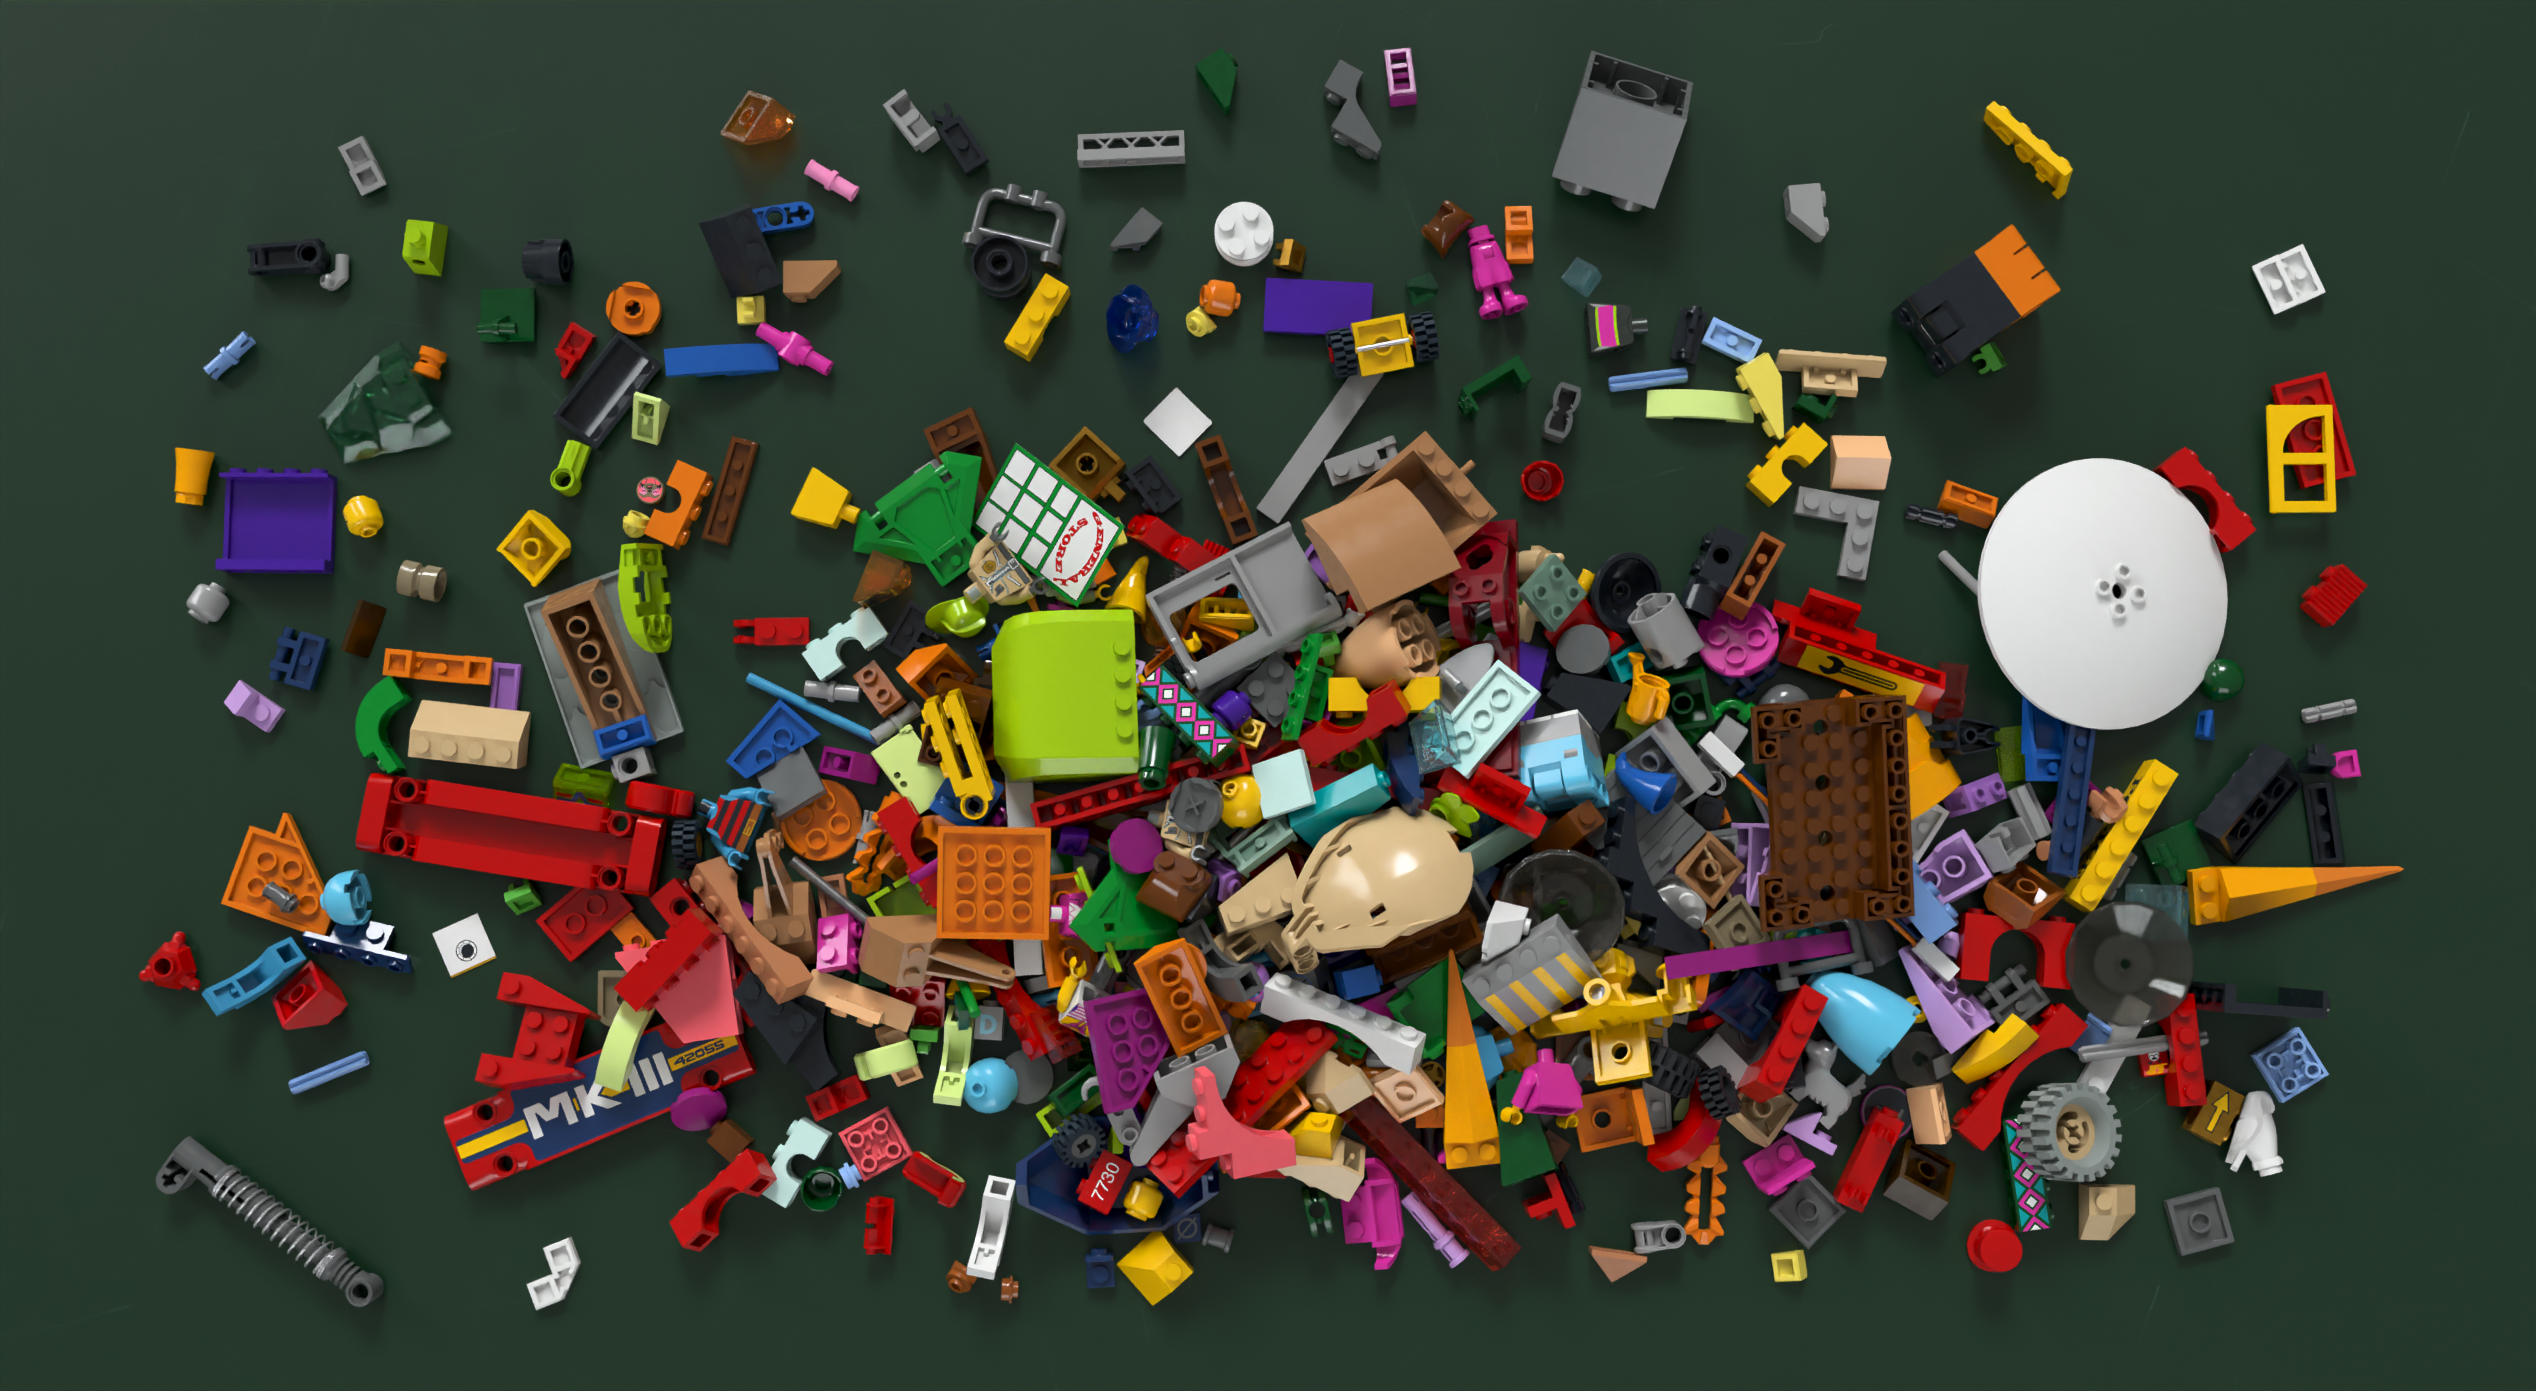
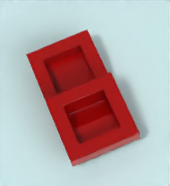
M855 1074L805 1098L817 1122L871 1097L865 1082L859 1079L858 1074Z

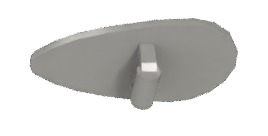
M1483 643L1464 649L1439 666L1440 670L1436 676L1442 679V713H1435V717L1425 718L1433 724L1442 725L1493 665L1495 648L1491 644Z

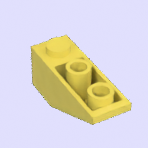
M1762 353L1736 369L1738 376L1735 378L1743 391L1747 389L1751 399L1748 401L1756 414L1760 412L1765 422L1762 423V427L1768 437L1773 436L1774 439L1780 440L1784 437L1782 376L1769 353Z

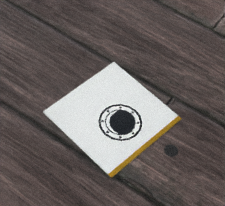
M478 913L432 933L451 978L497 958Z

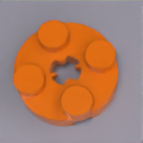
M640 282L622 284L623 286L619 287L616 291L614 290L607 299L606 314L608 319L624 335L638 337L644 334H651L658 325L662 315V305L659 296L647 285ZM634 303H639L640 312L636 313L635 316H630L631 312H627L628 307H633Z

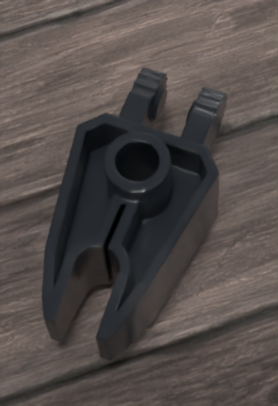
M1966 717L1947 718L1941 724L1929 725L1930 732L1941 733V740L1930 742V748L1942 749V752L1947 757L1988 751L2001 745V742L1988 741L1987 737H1978L1986 736L1987 732L2000 731L1999 727L1990 722Z

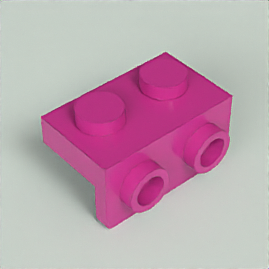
M849 913L818 919L816 970L821 974L845 969L852 974L859 973L858 958L860 938L863 932L861 924Z

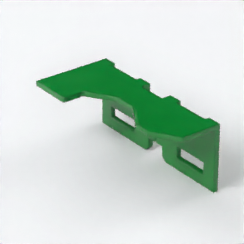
M1326 1022L1325 1026L1328 1029L1339 1032V1034L1334 1033L1338 1041L1331 1048L1338 1049V1047L1342 1046L1344 1048L1343 1053L1361 1060L1368 1045L1365 1042L1364 1045L1355 1042L1354 1039L1362 1040L1351 1032ZM1343 1033L1351 1036L1350 1039H1345V1037H1343ZM1350 1049L1360 1052V1054L1358 1055L1356 1053H1353L1350 1051Z

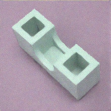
M864 607L859 608L850 615L852 619L844 625L842 623L834 625L828 630V636L821 641L817 638L806 645L805 648L807 650L802 655L822 682L828 681L846 668L840 657V649L846 641L852 639L859 640L867 651H871L887 639L889 632L870 607L864 609Z
M807 1117L801 1118L799 1122L797 1120L793 1121L786 1133L790 1136L785 1145L780 1144L774 1152L772 1158L775 1162L771 1168L777 1180L762 1193V1195L784 1208L791 1205L802 1183V1179L797 1177L791 1169L793 1157L796 1154H804L813 1160L817 1159L833 1134Z

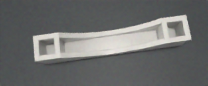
M1278 972L1264 985V998L1260 1008V1012L1282 1022L1297 1019H1313L1337 1025L1365 1042L1385 1065L1409 1075L1421 1061L1426 1034L1411 1026L1391 1020L1387 1016L1374 1013L1362 1006L1345 1001L1336 995L1328 994L1316 989L1312 985L1304 984Z

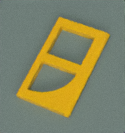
M2267 405L2266 426L2270 513L2336 512L2332 405ZM2321 417L2323 453H2283L2285 439L2298 423L2306 419ZM2283 465H2323L2325 501H2285Z

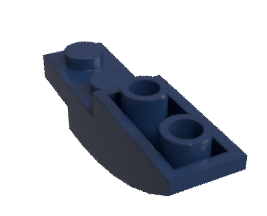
M1408 714V719L1394 727V732H1386L1383 745V762L1394 795L1410 816H1415L1418 805H1423L1424 789L1420 788V784L1423 783L1424 767H1420V755H1413V745H1409V741L1412 740L1413 725L1409 724Z

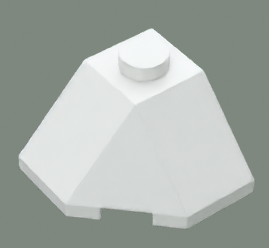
M1495 901L1486 924L1482 944V952H1484L1481 957L1482 962L1487 963L1520 944L1523 935L1528 936L1532 920L1527 918L1529 908Z

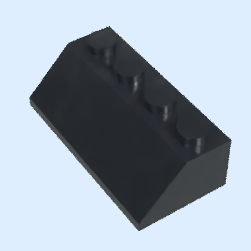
M2262 742L2256 750L2249 754L2243 766L2233 773L2228 784L2215 795L2213 802L2208 808L2198 815L2193 825L2201 838L2232 864L2236 865L2303 785V781L2291 758Z

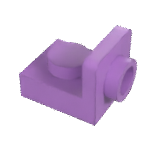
M1217 858L1209 861L1208 872L1217 875L1220 882L1217 900L1224 902L1240 890L1241 873L1236 867Z

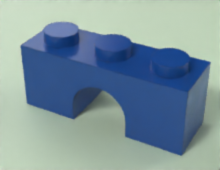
M1374 964L1359 965L1330 973L1335 995L1341 999L1350 1000L1381 992L1379 986L1383 985L1380 970L1375 969Z

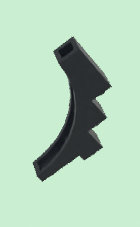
M1626 796L1611 801L1607 811L1608 822L1604 835V848L1594 851L1591 859V877L1618 886L1614 897V913L1641 922L1638 931L1639 941L1637 949L1661 957L1709 951L1711 941L1709 936L1693 928L1678 917L1663 901L1648 876L1637 844L1635 828L1636 800Z

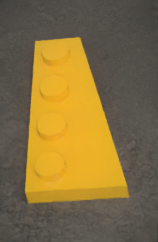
M1995 101L1988 105L1983 119L1985 123L2006 145L2012 143L2015 146L2014 149L2017 157L2023 163L2030 162L2037 171L2035 176L2042 183L2047 180L2055 189L2052 194L2059 200L2067 191L2073 171L2068 160L2057 156L2046 141L2035 137L2030 128L2013 118L2011 112L2005 106H2000Z

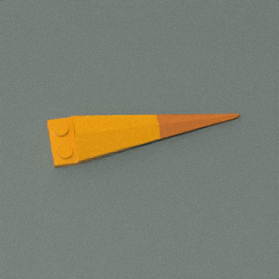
M2210 866L2186 870L2190 923L2202 925L2220 921L2227 922L2401 872L2404 869L2399 866Z
M1451 948L1448 960L1447 1048L1443 1131L1447 1169L1500 1163L1499 1131L1454 951Z

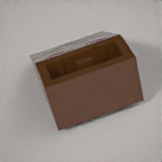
M940 676L934 696L939 695L943 706L948 692L960 688L978 742H980L992 697V690ZM947 718L952 731L955 726L953 718ZM928 725L925 729L917 761L940 767V762H942L943 758L940 751L935 752L931 742V736H933L934 732L931 725ZM956 744L961 760L968 763L962 744Z

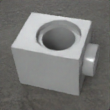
M640 747L612 757L614 764L611 765V771L615 780L619 779L620 783L629 784L632 780L638 781L657 774L649 748ZM635 759L638 767L634 773L630 774L627 771V763Z

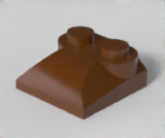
M1165 851L1158 854L1154 859V869L1142 885L1135 899L1182 923L1213 880L1211 874L1200 864L1173 851Z

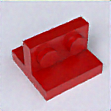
M1555 1172L1541 1175L1546 1192L1521 1201L1525 1212L1530 1218L1536 1217L1537 1220H1541L1551 1216V1210H1554L1559 1223L1565 1229L1575 1226L1576 1224Z

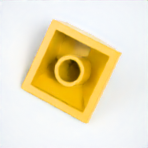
M1303 1112L1286 1125L1284 1130L1295 1138L1296 1155L1332 1159L1344 1125V1119L1338 1115L1322 1112Z
M1162 1231L1151 1232L1116 1264L1152 1306L1175 1290L1194 1271V1267Z

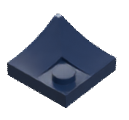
M1745 968L1735 983L1719 999L1712 1003L1708 1009L1745 1036L1756 1041L1785 995L1778 992L1774 986L1755 971Z

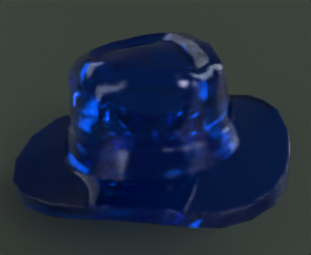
M1129 284L1110 300L1106 311L1107 332L1111 343L1119 352L1126 354L1139 341H1152L1159 329V314L1153 309L1151 299L1143 288L1138 285Z

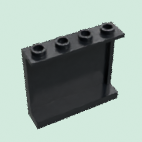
M2185 981V993H2194L2196 1009L2314 1019H2327V1013L2330 1010V999L2327 997L2328 991L2279 987L2278 1004L2236 1001V984Z

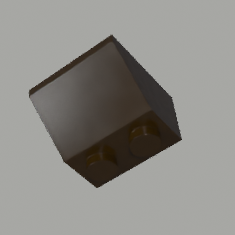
M1906 1138L1886 1176L1883 1195L1932 1221L1949 1203L1956 1164Z

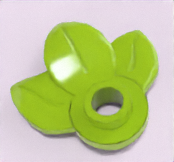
M1444 793L1440 798H1435L1430 803V813L1450 823L1458 830L1456 833L1469 838L1472 836L1468 823L1476 822L1480 819L1479 813L1472 806L1462 803L1461 798L1453 793Z

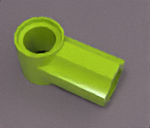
M567 440L559 465L550 477L551 485L562 495L568 497L579 493L582 485L580 479L591 452L589 446L574 440ZM565 477H571L570 484L566 487H561L562 480Z

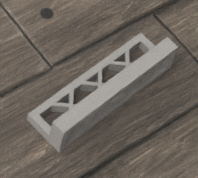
M1184 130L1078 134L1077 160L1079 168L1185 164ZM1168 138H1179V146L1161 145ZM1141 139H1148L1155 145L1154 147H1135ZM1117 140H1122L1128 146L1127 148H1108ZM1095 141L1102 148L1084 150V142Z

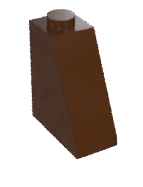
M1590 799L1565 814L1539 837L1530 848L1547 869L1589 841L1605 823V820Z

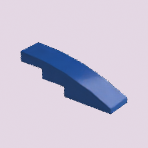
M726 344L664 349L665 369L668 378L691 375L704 377L723 374L726 376L780 371L778 351L771 344Z

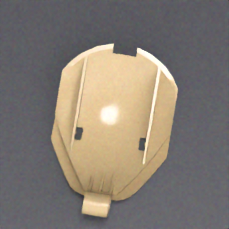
M1396 806L1377 813L1353 817L1325 834L1315 846L1300 873L1291 901L1294 917L1281 933L1284 949L1298 974H1305L1314 970L1319 964L1317 952L1331 953L1356 949L1382 948L1399 936H1410L1428 926L1458 914L1471 891L1474 873L1471 852L1460 853L1449 835L1458 830L1446 820L1426 810L1417 809L1416 815L1410 816L1403 807ZM1380 906H1384L1386 911L1372 919L1370 914Z

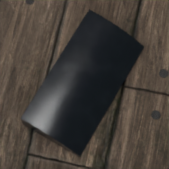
M618 331L552 417L597 450L633 404L634 393H641L663 365Z

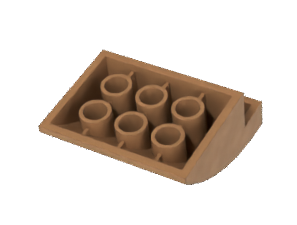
M1397 479L1301 520L1336 595L1349 590L1359 614L1461 568L1452 548L1434 519L1412 492Z

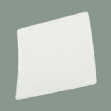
M1175 388L1144 419V423L1178 456H1181L1212 424V421L1178 388Z

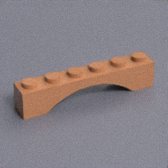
M723 856L696 864L688 881L692 890L701 898L706 909L712 913L720 924L722 931L728 935L734 943L736 950L742 954L750 965L752 972L764 984L767 992L772 995L778 1005L804 995L814 977L798 956L772 944L750 923L742 910L738 898V875L728 864V861Z

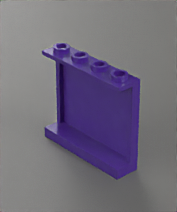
M230 468L229 473L219 472V477L226 479L223 559H216V570L225 573H334L337 477L329 474L326 469H311V473H301L299 469L287 468L284 469V473H274L273 469L258 468L257 473H247L246 469Z

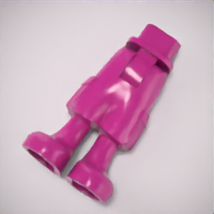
M1488 225L1469 229L1467 232L1470 238L1468 247L1473 267L1472 276L1476 290L1483 293L1484 304L1479 309L1481 319L1492 320L1500 317L1503 311L1507 316L1528 306L1526 296L1515 295L1510 288V284L1514 280L1508 262L1503 257L1495 236L1490 234ZM1493 287L1499 289L1502 306L1496 299Z

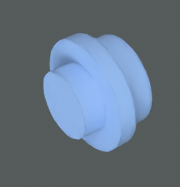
M847 1162L844 1163V1167L839 1169V1172L848 1189L854 1186L858 1188L859 1184L857 1181L861 1180L862 1177L855 1164L849 1167Z

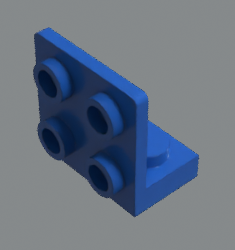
M962 760L965 772L971 771L969 764ZM948 777L945 778L931 800L929 809L957 826H982L985 818L1004 790V786L992 779L996 791L993 800H991L988 810L982 818L972 820L962 814L960 810V797H956Z

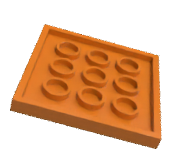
M938 826L936 938L1049 940L1051 828Z

